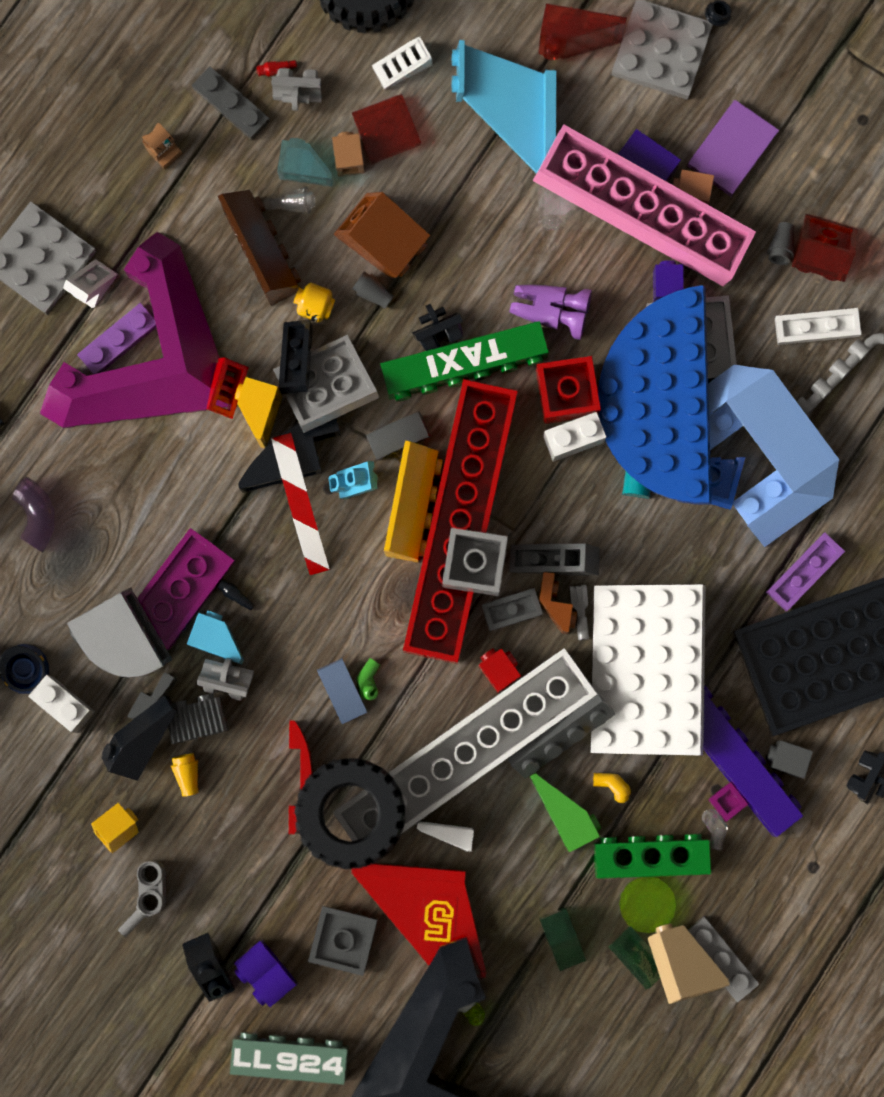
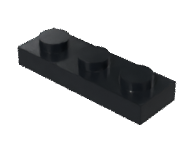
M311 320L284 322L278 386L281 394L308 392L313 331Z

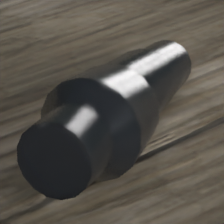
M223 579L217 586L224 596L230 600L235 601L248 610L254 608L255 605L233 583H228Z

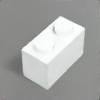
M597 412L544 431L543 438L554 462L603 444L606 435Z
M46 675L28 696L73 733H78L95 713L92 708L50 675Z

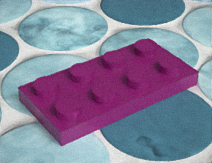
M191 528L137 598L167 650H170L236 562Z

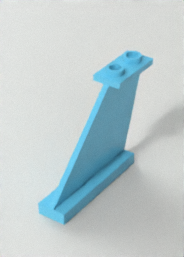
M459 40L457 50H452V66H457L456 76H452L451 90L456 92V102H462V99H464L520 158L537 173L556 138V70H545L543 74L465 45V40Z

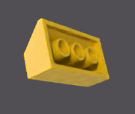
M406 440L384 552L386 557L418 563L419 556L424 557L427 540H423L424 530H430L433 513H428L430 502L435 503L438 486H433L435 475L440 476L443 460L438 459L439 451Z

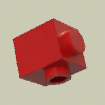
M492 648L480 657L482 663L478 667L497 693L521 677L515 668L518 662L510 651L504 653L501 648L496 652Z

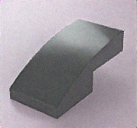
M420 412L406 416L366 435L376 460H382L404 449L405 440L418 444L431 437Z
M164 672L151 696L140 692L127 717L135 719L164 695L167 696L178 679Z

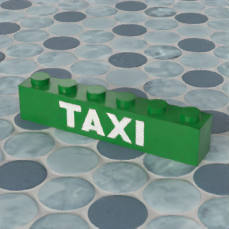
M538 321L380 363L389 400L395 399L396 402L410 399L412 397L411 394L422 392L423 395L438 391L440 386L448 385L449 388L460 386L463 383V379L467 380L475 377V380L479 381L491 377L493 372L501 371L502 374L513 372L518 369L517 366L528 363L529 367L536 366L544 362L549 352L541 323Z

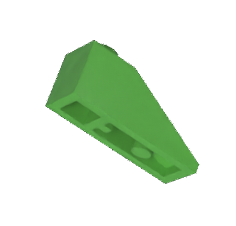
M536 773L530 776L568 852L600 837L597 831L601 829V826L594 814L589 816L586 810Z

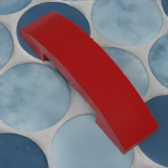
M289 721V749H300V789H302L305 780L313 774L312 757L307 739L297 721ZM289 806V834H297L298 832L295 825V806Z

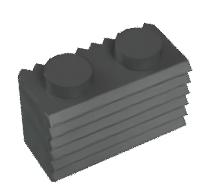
M214 694L197 697L198 703L187 705L186 700L173 703L177 712L168 726L172 744L229 731L222 698H215Z

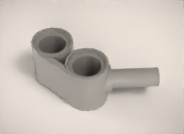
M159 861L144 862L137 869L136 875L139 881L137 910L118 929L124 937H127L145 917L149 918L151 915L160 913L166 906V870ZM149 865L154 866L158 871V877L154 882L147 880L145 877V870ZM149 894L156 896L158 899V906L155 910H150L145 905V899Z

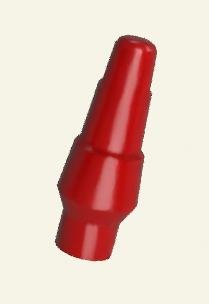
M296 60L266 62L263 65L256 66L258 77L277 75L280 68H296L297 62Z

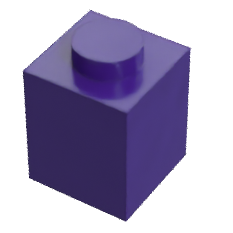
M668 260L661 261L660 264L655 265L653 270V302L684 289L683 264H676L675 261Z

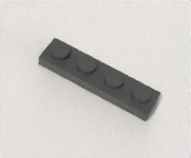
M597 694L517 751L508 760L511 766L526 779L616 714L612 707Z

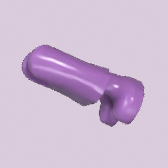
M516 285L513 294L519 298L531 300L533 304L528 305L514 302L511 303L509 312L531 322L540 321L542 326L558 330L560 323L565 324L570 328L571 336L574 339L581 340L592 290L583 289L577 294H566V287ZM564 306L571 307L578 312L564 311L563 308Z

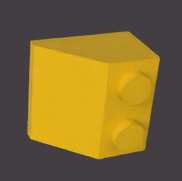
M246 377L244 384L239 383L235 399L238 400L237 404L260 447L266 448L280 407L282 395L277 386Z

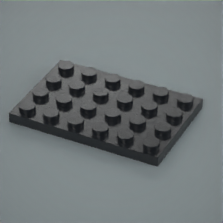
M884 578L733 631L772 737L884 697Z

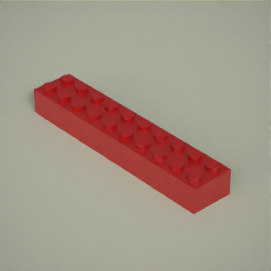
M463 379L404 642V653L458 665L474 592L443 588L442 586L451 528L487 533L518 391Z

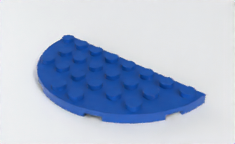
M704 285L673 292L653 302L638 313L621 331L610 348L600 375L598 396L601 410L599 419L606 435V443L613 456L623 469L642 486L658 495L678 502L712 505L706 288Z

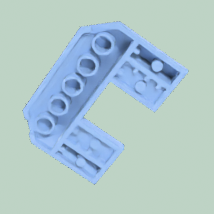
M732 365L708 383L710 450L744 426L776 469L775 472L733 501L734 507L748 524L749 529L762 545L766 547L833 499L839 458L773 370Z

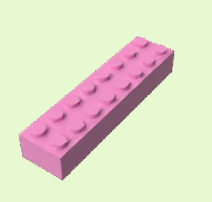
M564 124L533 179L537 184L721 286L726 285L733 278L756 231Z

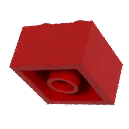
M592 356L537 364L536 376L544 424L575 420L597 412L599 416L601 409Z

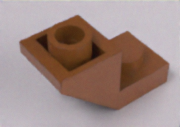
M543 572L539 603L560 632L568 634L569 628H575L577 612L572 611L573 604L551 601V597H557L559 581H554V573Z

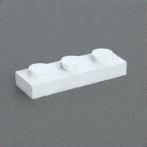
M858 308L775 317L778 345L861 336Z

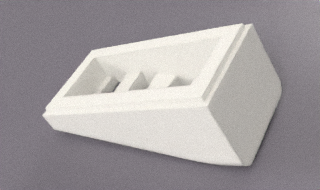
M417 37L372 65V68L386 90L431 67L432 58L421 38ZM417 51L421 57V59L418 61L413 54V52ZM406 56L408 57V59L410 60V62H411V64H412V65H410L409 67L407 66V64L405 63V61H404V59H403V58L406 57ZM396 61L402 69L399 73L393 64ZM388 66L393 75L390 79L383 69Z
M422 821L417 823V829L425 834L466 851H471L473 828Z

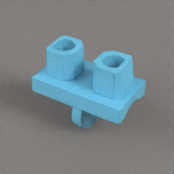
M367 461L329 476L330 491L339 492L340 499H347L378 489V476L373 471L374 461Z

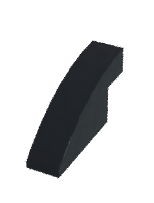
M337 418L303 433L298 423L281 434H292L303 478L322 474L315 442L341 436ZM272 442L254 459L239 481L238 486L242 493L283 483Z

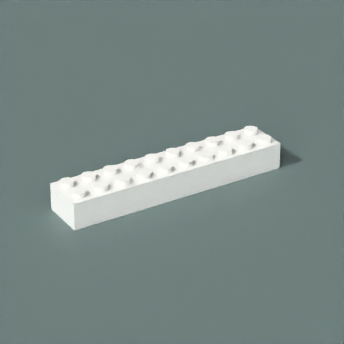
M565 648L389 772L400 788L405 803V825L402 833L597 695ZM363 790L336 809L333 814L351 840L355 841L364 838L373 830L377 822L378 809L374 798L366 790Z

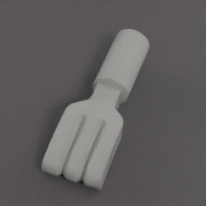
M569 586L571 604H573L572 608L577 611L578 640H588L587 617H585V609L588 606L587 586Z

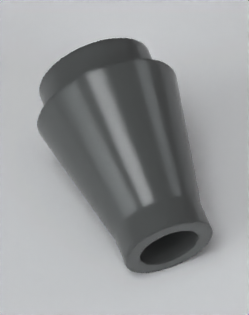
M788 222L778 224L777 231L767 250L770 262L778 265H787L790 263V259L794 257L793 224Z
M365 271L352 288L357 292V296L373 302L384 309L394 297L372 273L369 275Z

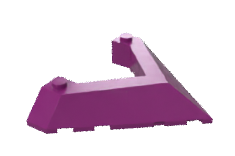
M159 232L154 233L138 246L123 270L128 278L148 289L163 358L89 376L63 362L48 386L40 411L41 415L62 428L86 424L111 423L112 421L126 419L135 420L175 415V413L207 411L206 408L214 371L220 357L181 247ZM223 380L222 385L230 387L229 383ZM220 390L219 395L230 398V393ZM217 400L216 405L228 407L227 403Z

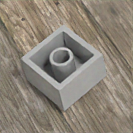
M451 528L442 583L443 588L498 596L508 536Z

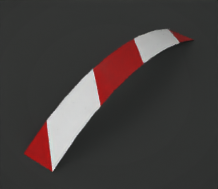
M288 433L271 438L309 575L328 571L330 569L308 497L292 434Z

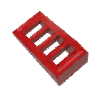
M225 357L218 358L206 410L233 419L238 402L235 399L236 390L239 383L244 384L249 369L248 366ZM226 371L234 373V378L225 375ZM223 380L232 383V388L222 385ZM220 390L230 393V398L219 395ZM217 400L227 403V409L216 405Z

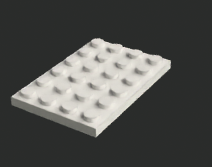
M705 585L594 586L592 688L612 707L616 715L591 732V753L703 756Z

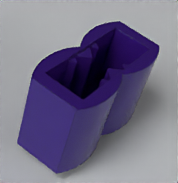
M260 940L234 963L237 967L234 971L244 984L249 982L253 986L255 991L252 994L262 1006L267 1004L269 1007H272L298 984L263 940Z

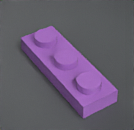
M139 303L77 355L93 374L102 373L157 328L155 319Z
M824 532L766 593L785 611H788L845 551Z

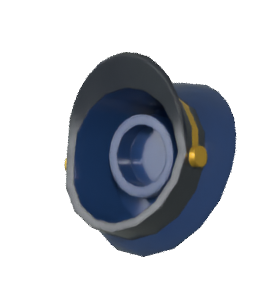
M19 644L6 649L1 655L0 675L5 685L11 690L20 694H31L42 679L49 675V663L45 654L36 646Z

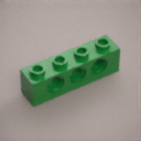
M686 834L685 840H674L673 835L656 836L657 841H645V836L628 837V842L618 843L617 837L600 838V843H594L595 878L711 874L709 840L702 839V834ZM677 847H683L687 851V858L682 863H677L673 859V851ZM649 848H655L659 853V859L654 864H648L644 858V854ZM621 849H627L631 854V860L626 865H620L616 860V854Z

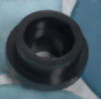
M715 0L706 7L705 17L715 26H725L731 19V7L723 0Z

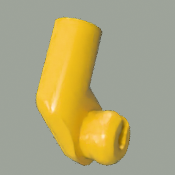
M612 773L593 774L594 787H609L614 793L615 801L618 803H625L629 800V795L631 794L630 786L620 775Z

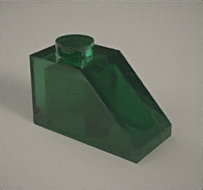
M565 907L539 917L559 971L586 961Z

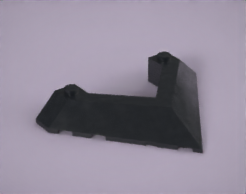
M467 936L439 947L432 962L423 974L351 1097H480L476 1095V1092L456 1083H449L431 1072L458 1010L485 1000L488 989Z

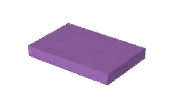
M734 100L688 162L687 166L695 172L714 175L713 184L729 196H732L779 130Z

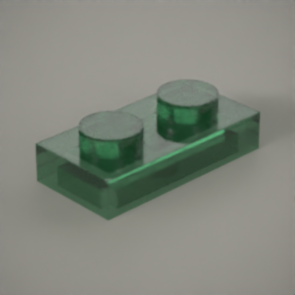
M631 926L626 928L608 946L646 990L651 988L660 979L651 948Z

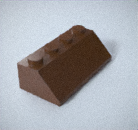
M251 190L218 195L222 209L270 306L295 295L299 289L298 283L301 282V279L295 267L289 268L286 259L290 257L283 243L277 244L274 236L278 233L271 219L265 220L262 212L266 211L260 197L254 198Z

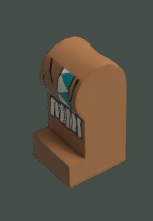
M160 123L156 124L150 134L142 137L146 150L164 170L183 154L174 143L172 136Z

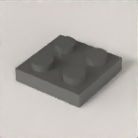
M323 905L308 962L363 976L378 919Z

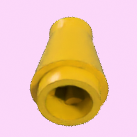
M194 753L173 757V764L170 766L181 789L182 796L199 793L198 760L195 759Z

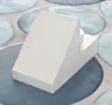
M95 259L65 281L63 288L75 298L94 308L116 279L117 273Z

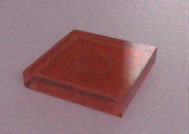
M402 94L352 112L353 120L371 164L421 146V140Z

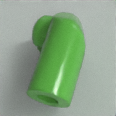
M371 658L368 659L356 678L359 693L365 700L376 699L379 692L373 677L381 665Z

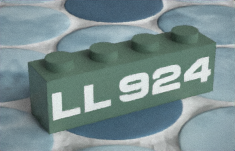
M241 1032L240 1036H235L233 1039L230 1074L333 1084H344L346 1081L349 1046L343 1045L342 1040L326 1039V1043L323 1044L314 1043V1038L297 1037V1041L286 1040L285 1035L269 1034V1039L257 1038L258 1033Z

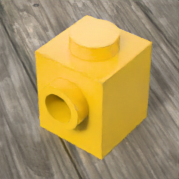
M119 803L91 823L95 835L112 854L139 833L136 825L138 818L130 808L124 810Z

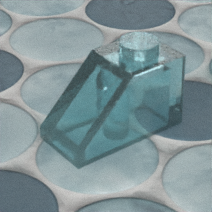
M290 138L289 141L282 140L277 169L280 180L333 187L332 173L309 143H305L304 140L299 138Z

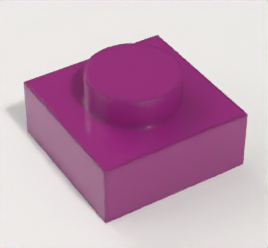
M731 782L708 798V801L725 822L748 805Z

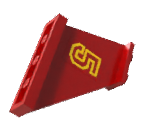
M378 863L351 870V874H353L428 966L440 946L467 936L483 978H486V969L465 887V871Z

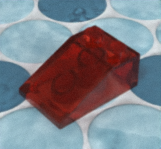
M546 3L538 54L543 55L544 58L549 60L566 59L622 43L627 17Z

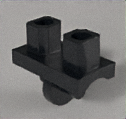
M428 304L425 306L427 314L418 318L421 325L429 321L432 324L412 332L414 339L420 342L425 351L440 348L435 334L443 330L450 343L463 338L460 325L463 320L461 315L457 313L438 320V317L446 314L444 307L434 310L432 305Z
M864 751L858 764L870 770L866 780L852 774L846 785L851 792L857 795L861 802L867 805L878 785L880 786L875 795L881 798L884 797V778H882L884 775V753L882 752L877 755Z

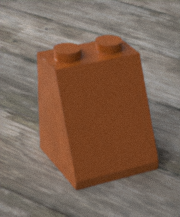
M383 192L366 193L333 234L386 276L395 278L397 276L401 277L407 272L410 267V260L414 255L418 256L426 248V240L430 237L420 225Z

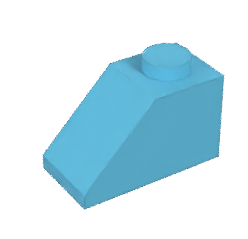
M208 610L206 615L198 613L187 645L224 659L230 658L233 662L242 665L244 658L228 624L221 621L223 616Z

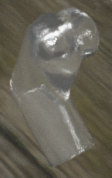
M714 809L706 810L702 814V821L712 833L709 846L710 848L722 851L728 826L718 811Z

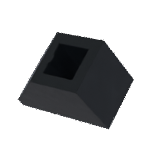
M208 932L182 944L188 969L209 1002L235 991L220 952Z

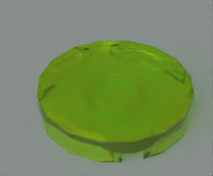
M639 877L626 884L620 895L619 908L621 916L627 925L638 932L653 933L656 932L655 928L670 923L675 914L676 902L674 893L668 884L655 877Z

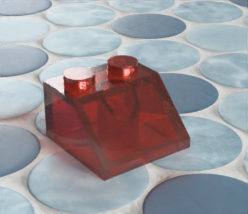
M805 214L794 251L792 267L797 268L803 273L822 275L831 281L839 280L845 282L855 256L858 228Z

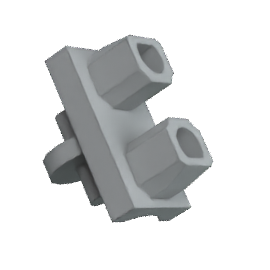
M280 68L277 76H272L273 100L292 103L293 111L299 110V103L321 102V78L318 77L317 70L304 71L302 78L293 77V71L290 69Z
M226 658L224 663L205 659L197 685L203 686L204 692L214 694L219 690L229 693L232 699L241 701L243 697L247 696L254 671L232 666V659Z

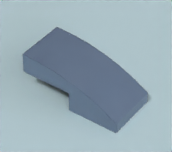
M342 658L317 670L342 724L367 713Z

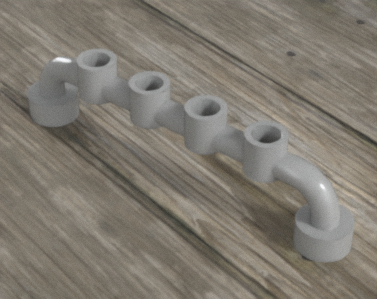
M884 333L873 334L864 342L857 339L847 350L851 355L845 361L839 358L830 367L829 371L832 375L826 381L820 377L810 388L813 394L809 399L806 400L804 397H801L797 401L807 416L867 356L875 345L884 344Z

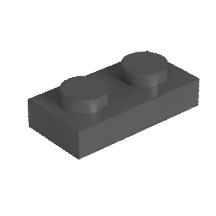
M535 588L481 605L490 632L543 615Z

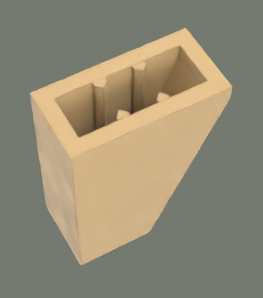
M672 923L655 928L657 933L648 937L669 1004L717 991L730 985L728 978L684 925L673 928Z

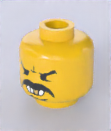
M310 282L304 289L299 287L293 303L298 304L297 313L299 316L319 323L324 318L328 320L336 299L332 298L333 294L330 289Z

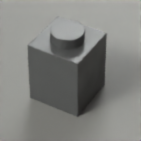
M781 740L776 741L775 745H770L766 760L770 761L768 768L797 778H805L813 751Z

